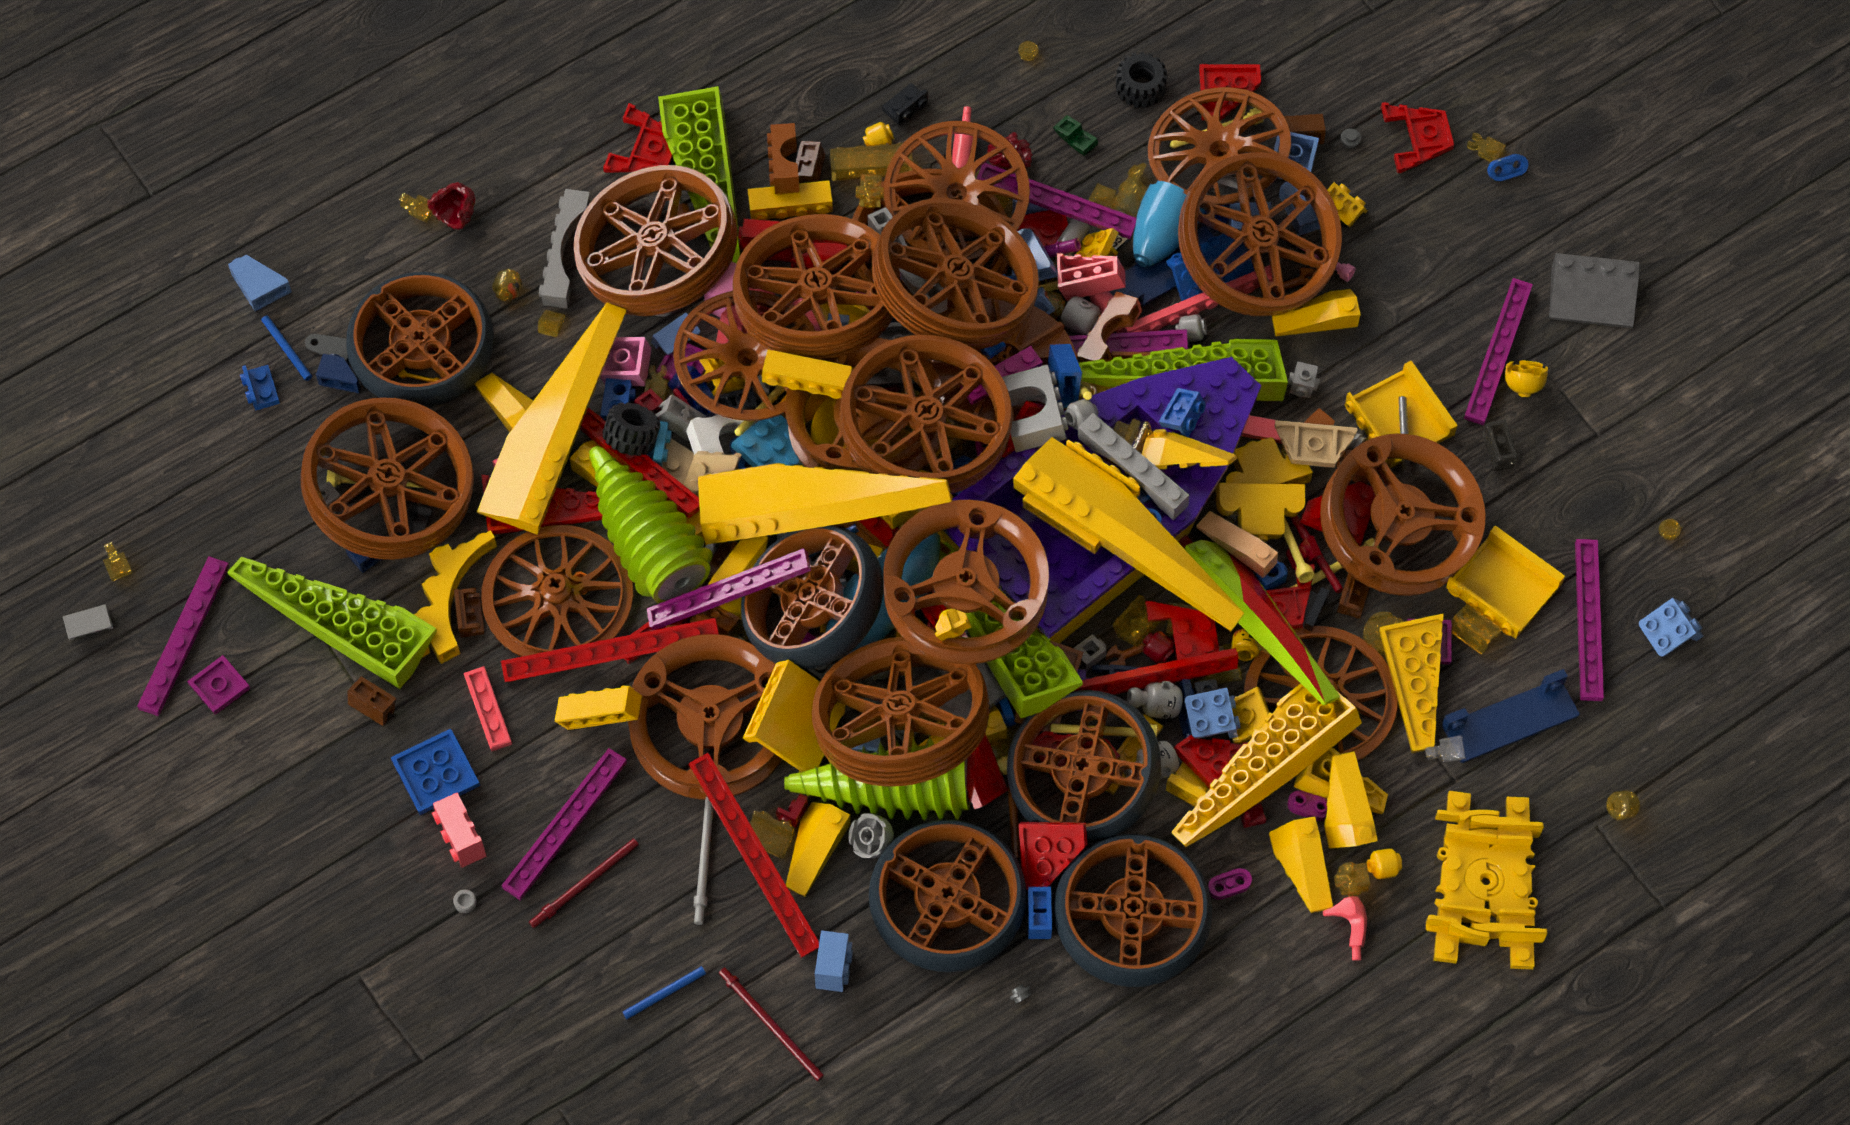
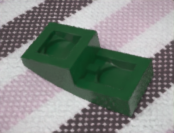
M1068 115L1053 127L1054 131L1068 145L1083 156L1098 145L1097 138L1084 131L1082 124Z

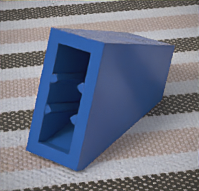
M1071 344L1050 345L1048 367L1050 373H1055L1057 385H1054V388L1058 387L1061 399L1057 400V402H1062L1063 408H1067L1069 404L1079 400L1082 371Z

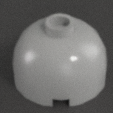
M862 814L858 820H854L851 824L849 843L853 845L856 855L862 858H879L894 840L893 828L888 820L880 815Z

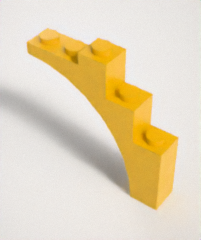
M491 531L481 533L467 543L459 544L454 550L447 544L445 546H438L429 553L431 563L436 569L438 576L429 577L422 583V587L431 606L421 608L414 615L437 629L429 645L441 664L460 654L451 628V607L454 599V589L458 588L461 579L476 561L497 547L495 537Z

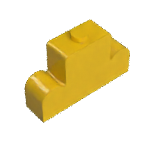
M1270 437L1258 442L1251 441L1245 446L1235 449L1234 454L1237 455V459L1233 463L1237 471L1231 472L1226 478V483L1306 484L1311 482L1313 472L1309 465L1292 464L1288 455L1284 459L1274 438Z
M1219 483L1216 487V507L1218 512L1224 516H1231L1237 512L1238 527L1264 542L1268 541V539H1279L1285 532L1284 515L1295 517L1305 506V484Z

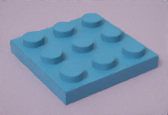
M782 415L759 420L731 444V447L737 453L742 454L741 457L752 467L775 463L787 466L802 465L805 467L792 448L788 423Z

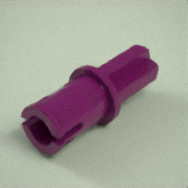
M1078 238L1064 242L1059 240L1056 244L1047 245L1044 248L1049 257L1057 256V253L1065 256L1066 253L1081 250V243Z

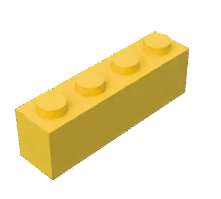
M830 181L799 184L800 192L775 194L774 186L748 189L750 216L755 220H766L833 212Z
M767 350L762 370V382L771 386L778 385L788 387L791 390H803L811 394H823L838 399L842 397L843 388L851 374L852 366Z
M621 686V688L616 689L605 688L603 691H587L584 694H569L568 696L559 697L555 722L567 730L638 720L642 695L631 686Z

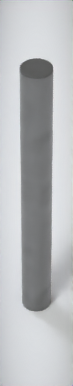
M1401 396L1398 398L1400 434H1409L1407 397ZM1402 459V475L1408 476L1411 474L1410 461Z

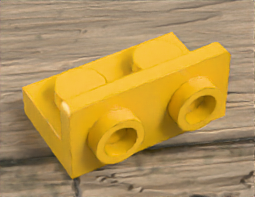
M1333 182L1327 189L1337 208L1340 220L1348 227H1351L1363 212L1367 213L1368 210L1364 207L1366 203L1358 196L1355 198L1350 196L1351 190L1342 183L1338 186Z

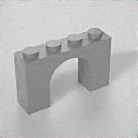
M1048 365L1002 377L1008 389L1012 406L1026 401H1040L1046 404L1038 414L1012 422L1010 433L1016 452L1043 446L1051 437L1058 441L1066 439L1065 430H1068L1066 418H1061V415L1065 414L1062 402H1057V400L1061 399L1058 387L1054 388V385H1057L1054 372L1050 373Z

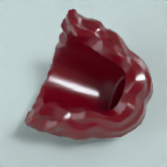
M1016 132L1005 137L1019 153L1025 168L1031 167V157L1033 154L1029 148L1030 144L1025 139L1018 141ZM989 144L987 153L997 148ZM1001 152L989 160L991 165L1004 170L1012 168Z
M459 182L451 183L446 188H441L437 193H434L431 199L427 200V205L438 220H442L444 224H447L448 227L454 230L464 228L465 224L471 220L474 212L475 195L473 190Z

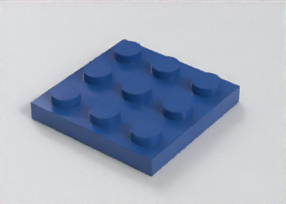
M451 729L391 757L392 763L419 815L434 809L433 803L455 793L461 796L480 786Z

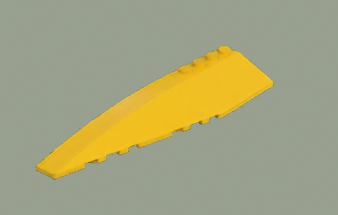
M610 303L605 304L508 434L477 513L538 535L627 311L626 309Z
M1053 437L1025 462L1013 478L1014 489L1023 495L1031 494L1100 540L1102 547L1228 630L1232 631L1244 615V612L1122 482Z
M781 463L698 477L700 525L706 545L847 523L952 501L947 479L912 478L904 475L871 474L854 470H829L822 467L808 468L802 465L787 466Z

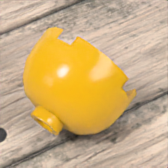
M1521 360L1519 365H1513L1514 361L1506 364V383L1519 396L1530 397L1531 394L1537 393L1545 386L1548 367L1546 366L1544 369L1542 363Z

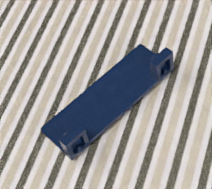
M1206 226L1197 230L1199 244H1203L1209 238L1214 237ZM1180 247L1171 255L1152 266L1142 267L1136 264L1125 271L1126 287L1109 292L1113 296L1116 292L1136 297L1139 299L1142 307L1176 288L1172 269L1167 266L1166 261L1174 254L1181 253Z
M1562 669L1544 676L1541 685L1470 714L1463 708L1446 715L1442 728L1460 762H1467L1579 717V712L1564 686L1568 677L1565 670Z

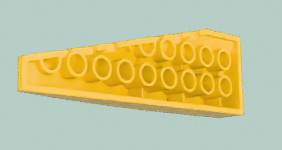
M1300 683L1280 699L1276 704L1277 708L1275 711L1266 716L1264 719L1265 723L1259 730L1256 729L1252 733V739L1247 744H1243L1222 770L1223 774L1219 779H1215L1210 784V790L1205 796L1201 795L1196 801V807L1192 811H1188L1173 829L1172 835L1187 847L1262 801L1362 724L1356 707L1339 692L1340 698L1323 706Z

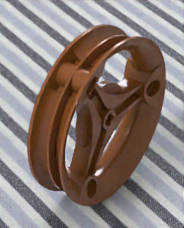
M876 338L870 344L850 354L820 360L848 365L854 368L870 351L890 340ZM920 359L932 389L934 390L942 385L932 364L927 359ZM899 362L886 367L901 372ZM915 372L910 373L911 379L921 389L919 396H915V398L925 396ZM865 385L868 388L887 391L879 386ZM788 388L785 398V413L789 438L800 462L808 468L822 467L829 470L863 471L852 460L847 447L846 449L843 448L845 442L841 433L839 419L841 398H838L834 406V421L839 429L837 438L833 444L817 445L809 436L804 419L805 407L811 393ZM943 396V397H941V398L938 399V400H939V401L942 403V405L944 406V396ZM878 400L875 402L876 404L906 413L907 407ZM856 408L857 423L866 441L881 438L896 423ZM937 432L928 435L935 454L940 447ZM919 440L888 461L898 467L919 472L929 463Z
M1386 434L1369 439L1358 445L1345 457L1329 479L1321 501L1320 516L1323 534L1336 560L1361 583L1375 590L1393 595H1420L1436 590L1448 583L1449 578H1453L1477 551L1485 528L1483 497L1470 470L1447 448L1417 435ZM1404 459L1430 469L1450 488L1458 503V508L1432 503L1420 489L1401 483L1392 473L1385 460ZM1376 471H1378L1379 474L1381 475L1382 479L1384 480L1385 484L1387 485L1386 487H1385V485L1383 484L1382 480L1380 479V477H1379V475L1377 474ZM1354 475L1366 476L1376 496L1371 505V519L1377 530L1372 546L1360 547L1351 535L1345 520L1344 495ZM1435 516L1450 517L1451 520L1435 519ZM1432 530L1452 531L1455 539L1458 541L1451 555L1442 563L1430 569L1420 571L1398 570L1394 568V564L1389 558L1390 553L1397 545L1408 546L1417 544L1425 539ZM1382 538L1391 542L1385 553L1377 548Z
M954 500L928 507L910 518L900 528L887 550L884 562V600L891 622L898 633L912 647L934 659L954 664H978L1001 658L1020 647L1033 634L1043 617L1047 604L1049 566L1045 550L1029 525L1020 517L1001 506L978 500ZM955 527L965 535L960 549L945 556L937 564L933 577L909 586L907 582L902 580L907 558L923 540L937 532ZM997 534L1014 545L1024 558L1029 570L1030 589L1028 598L1017 603L1012 602L999 590L997 568L983 554L984 540ZM970 538L979 539L977 552L967 550ZM934 591L932 594L915 599V596ZM993 600L1007 610L1006 613L1002 612L991 602ZM935 605H944L949 609H956L964 613L981 611L999 621L1003 628L983 636L955 637L941 641L935 635L937 631L920 621L915 616V611Z
M716 634L684 638L666 646L653 655L639 671L633 682L632 687L642 695L638 720L628 721L634 752L645 771L656 782L674 793L694 799L705 800L707 797L691 768L686 771L673 765L662 757L654 747L647 728V708L659 702L677 714V723L681 734L687 741L698 747L699 757L704 755V748H714V763L733 796L749 791L767 779L778 767L782 758L766 747H763L749 762L731 771H727L719 765V758L722 746L731 742L740 732L743 724V715L758 705L765 689L763 686L767 685L776 664L764 657L754 645L735 637ZM718 660L745 668L755 675V680L731 690L717 685H705L690 690L668 681L667 676L675 670L694 662ZM652 685H659L655 689L649 688ZM668 691L682 699L679 703L666 696V692ZM755 691L757 692L753 697L740 703L739 699Z

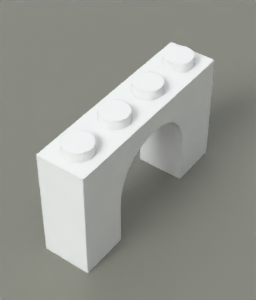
M720 415L708 418L697 417L691 420L686 433L694 455L698 451H708L709 453L723 452L719 436L725 433H735L736 428L743 420H735ZM759 420L755 421L749 428H751V427H752L754 424H756Z

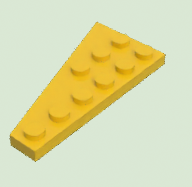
M1443 614L1379 628L1412 753L1434 749Z

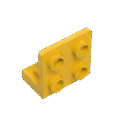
M1182 762L1175 775H1170L1166 785V791L1196 807V801L1201 795L1205 796L1210 790L1184 762Z

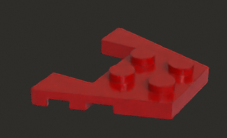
M1386 102L1381 103L1384 122L1406 120L1413 147L1411 152L1394 155L1397 173L1407 171L1454 148L1451 130L1444 110L1422 107L1413 109L1407 108V105L1399 104L1398 107L1391 106Z
M628 103L623 116V122L640 126L641 130L630 157L609 153L603 171L605 173L634 172L653 166L671 165L673 156L663 135L661 121L657 122L646 112H641L633 104Z
M1311 564L1310 566L1315 572V566L1314 564ZM1296 576L1297 587L1266 590L1293 629L1303 628L1313 579L1309 582L1301 583Z
M1146 601L1148 622L1171 620L1177 660L1219 651L1216 626L1213 619L1199 610Z

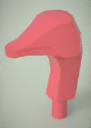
M1350 896L1344 898L1332 908L1324 910L1323 916L1343 917L1350 922L1351 937L1349 947L1352 948V960L1359 961L1361 960V947H1364L1367 915L1360 898Z

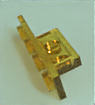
M1144 162L1130 168L1127 173L1129 175L1127 180L1119 186L1118 190L1120 192L1109 204L1111 209L1136 218L1141 201L1148 189L1139 181L1141 174L1147 166Z

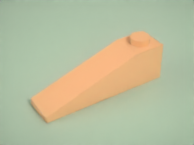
M1211 511L1196 526L1198 530L1262 578L1277 564V551L1259 538Z

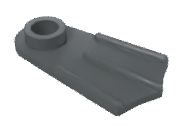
M311 334L305 339V346L310 351L321 355L323 353L329 355L337 354L343 357L345 361L348 359L346 338ZM318 342V345L313 346L311 343Z

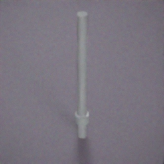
M708 797L705 798L697 896L694 897L693 904L695 907L694 924L697 925L703 924L704 908L707 907L708 899L706 897V885L713 819V806Z

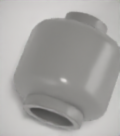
M1198 314L1183 316L1180 318L1179 324L1175 325L1176 330L1187 329L1188 343L1201 341L1204 335H1207L1205 318H1201Z
M1086 399L1073 402L1067 406L1065 412L1067 424L1078 430V427L1092 413L1096 416L1098 415V409L1095 404Z

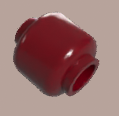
M1161 631L1155 634L1150 632L1142 641L1145 644L1143 653L1155 663H1160L1161 661L1165 663L1175 652L1173 649L1174 642Z

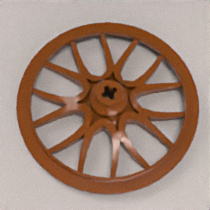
M1219 87L1205 89L1185 96L1170 106L1160 116L1149 138L1148 158L1152 172L1158 181L1168 182L1178 187L1180 186L1174 180L1184 170L1197 163L1206 164L1187 190L1184 189L1183 193L1187 195L1194 183L1209 168L1228 157L1246 152H1264L1289 158L1291 134L1287 121L1281 111L1263 96L1240 88ZM1217 101L1212 117L1202 104ZM1235 101L1242 103L1233 122L1224 127L1220 123L1223 102ZM1247 105L1262 112L1243 119ZM1195 107L1205 119L1208 125L1207 131L1195 129L1179 116ZM1266 118H1269L1276 127L1275 130L1248 137L1240 136L1248 127ZM1174 121L1185 131L1165 134ZM1279 135V153L1259 144ZM1162 141H1185L1196 146L1193 149L1160 155ZM1183 160L1170 177L1161 164V161ZM1257 171L1258 175L1263 176L1259 180L1262 190H1265L1278 178L1275 175ZM1218 182L1213 185L1216 196L1205 195L1203 198L1204 201L1217 205L1240 202L1238 192L1220 195ZM1247 188L1249 198L1253 197L1252 188Z
M967 121L941 122L930 125L913 134L894 154L888 166L884 182L885 206L893 217L900 210L908 206L897 207L895 190L901 187L930 189L934 193L931 199H953L952 194L960 193L962 201L973 203L993 212L1009 223L1016 231L1025 217L1029 204V179L1019 153L1009 141L996 131ZM952 134L973 136L967 164L960 169L952 162ZM948 135L946 159L927 141ZM977 138L989 142L997 148L975 161ZM920 145H923L938 161L942 168V175L932 176L913 163L908 157ZM1000 152L1012 166L1011 169L983 181L975 179V173L980 167ZM904 162L922 178L896 183ZM1015 173L1018 195L993 185ZM984 194H995L1015 199L1017 204L1012 218H1009L979 203L978 198ZM922 226L915 227L913 232L909 229L902 233L904 240L912 247L930 251L928 243L916 236ZM955 228L962 249L967 246L962 230ZM940 235L938 237L939 245L942 242ZM941 248L943 254L949 256L947 249ZM981 248L967 259L980 258L985 252Z
M749 290L748 292L750 301L757 312V305L771 308L780 299L778 296L762 291ZM733 291L711 297L694 308L679 327L675 338L673 355L677 376L687 393L711 412L735 420L757 421L784 414L785 400L773 406L758 379V376L762 375L767 350L769 349L758 343L748 332L744 334L737 328L731 305H735ZM791 304L780 314L784 315L786 312L792 309L794 305ZM726 307L729 325L709 316V314ZM805 314L793 321L796 326L791 328L798 331H816ZM705 320L720 330L729 340V343L720 344L694 334L692 331L700 321ZM689 338L707 348V350L697 352L685 358V350ZM709 358L721 359L726 363L724 366L695 379L691 378L686 363ZM722 377L714 400L697 387V384ZM732 377H741L745 381L738 409L718 403L723 389ZM751 386L767 408L743 410Z
M570 525L541 527L538 535L526 532L509 542L492 560L482 585L481 601L483 613L496 639L520 657L554 650L562 628L575 646L582 645L569 626L567 620L569 612L582 615L599 633L583 644L615 638L626 623L631 611L633 583L628 577V570L621 565V557L614 552V546L608 540L590 530ZM561 536V565L553 571L547 569L543 562L539 539ZM565 536L589 542L568 562ZM535 541L539 567L514 555V553L523 546ZM593 546L599 548L609 557L591 573L583 577L572 576L575 568ZM511 559L538 578V581L531 585L519 584L498 574L506 561ZM611 563L614 564L620 582L595 581ZM496 580L518 592L497 601L493 600ZM552 584H559V588L552 587ZM621 588L618 606L594 604L584 600L581 596L586 591ZM527 600L535 602L534 607L527 613L503 624L500 622L495 611L496 607ZM590 612H615L608 625L602 629ZM551 615L555 622L549 648L542 649L528 645L541 620ZM530 622L523 642L506 630Z
M1314 626L1312 632L1304 629V627L1294 629L1300 640L1313 637L1327 638L1317 664L1335 690L1353 704L1359 713L1380 722L1369 737L1356 729L1350 732V735L1363 741L1353 748L1343 751L1342 740L1337 743L1340 754L1354 751L1357 761L1363 759L1384 741L1396 717L1398 699L1388 664L1369 643L1347 631L1326 626ZM1331 639L1352 646L1343 667L1338 673L1328 674L1324 669V659ZM1263 647L1250 665L1245 680L1244 693L1257 687L1258 678L1293 689L1300 682L1281 664L1280 666L1287 676L1262 673V668L1272 656ZM1355 649L1363 653L1374 665L1347 673ZM1378 671L1384 685L1382 690L1364 694L1349 693L1343 688L1349 682ZM1385 695L1383 717L1361 704L1362 702ZM1282 698L1264 699L1267 705L1277 707L1276 704Z

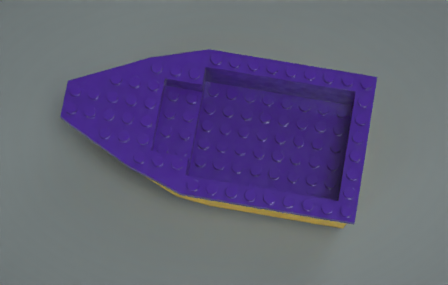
M1229 357L1138 378L1092 395L1089 401L1096 405L1098 409L1097 417L1142 454L1146 437L1155 430L1165 429L1166 432H1175L1182 435L1180 430L1164 428L1159 424V420L1177 388L1200 392L1206 403L1205 411L1201 414L1195 429L1188 438L1234 454L1260 392L1261 385L1236 360ZM1068 425V430H1065L1066 439L1059 442L1065 446L1067 440L1073 443L1078 442L1088 453L1098 455L1105 464L1113 465L1120 470L1122 475L1127 478L1131 477L1108 458L1093 452L1078 439V430ZM1042 446L1020 452L1014 450L996 464L983 479L963 490L952 501L978 500L1001 506L1020 517L1035 532L1045 550L1049 566L1047 604L1043 617L1036 629L1048 639L1050 638L1051 641L1061 643L1144 574L1102 546L1093 554L1023 508V498L1025 495L1014 489L1013 478L1025 462ZM1197 463L1187 468H1180L1179 464L1167 466V469H1160L1189 494V505L1174 520L1157 507L1153 500L1144 506L1147 509H1155L1160 513L1162 526L1178 541L1190 533L1201 510L1229 465L1201 467ZM957 527L942 530V539L958 551L965 535ZM998 534L985 539L983 554L997 568L999 590L1014 603L1027 599L1030 589V576L1027 564L1020 552L1008 540ZM970 538L967 550L977 552L979 539Z

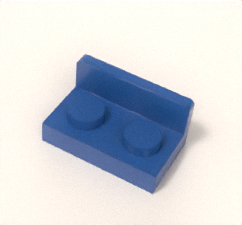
M246 365L242 366L243 374H240L243 387L248 386L249 391L245 392L248 403H253L255 411L280 404L269 366L265 365L251 370H247Z
M1177 388L1159 420L1161 427L1180 430L1183 436L1189 437L1206 407L1200 392Z

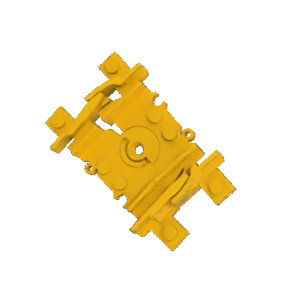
M1449 791L1446 810H1437L1435 820L1457 822V825L1447 823L1444 834V847H1441L1437 853V858L1444 862L1441 867L1440 885L1437 886L1436 892H1441L1444 898L1436 899L1434 902L1438 907L1437 916L1428 915L1426 920V930L1436 932L1433 961L1456 964L1459 943L1486 946L1489 939L1499 938L1500 947H1510L1511 969H1533L1534 943H1543L1545 941L1547 929L1525 928V926H1535L1534 916L1538 905L1536 898H1528L1532 893L1531 872L1534 870L1535 865L1527 864L1526 859L1534 858L1535 853L1531 851V844L1533 838L1541 836L1544 823L1530 822L1529 798L1507 797L1506 817H1499L1500 812L1495 810L1470 811L1471 793ZM1487 878L1490 884L1484 885L1482 879ZM1485 902H1488L1489 909L1484 908ZM1491 915L1496 918V923H1490ZM1461 922L1471 923L1470 928L1461 925Z

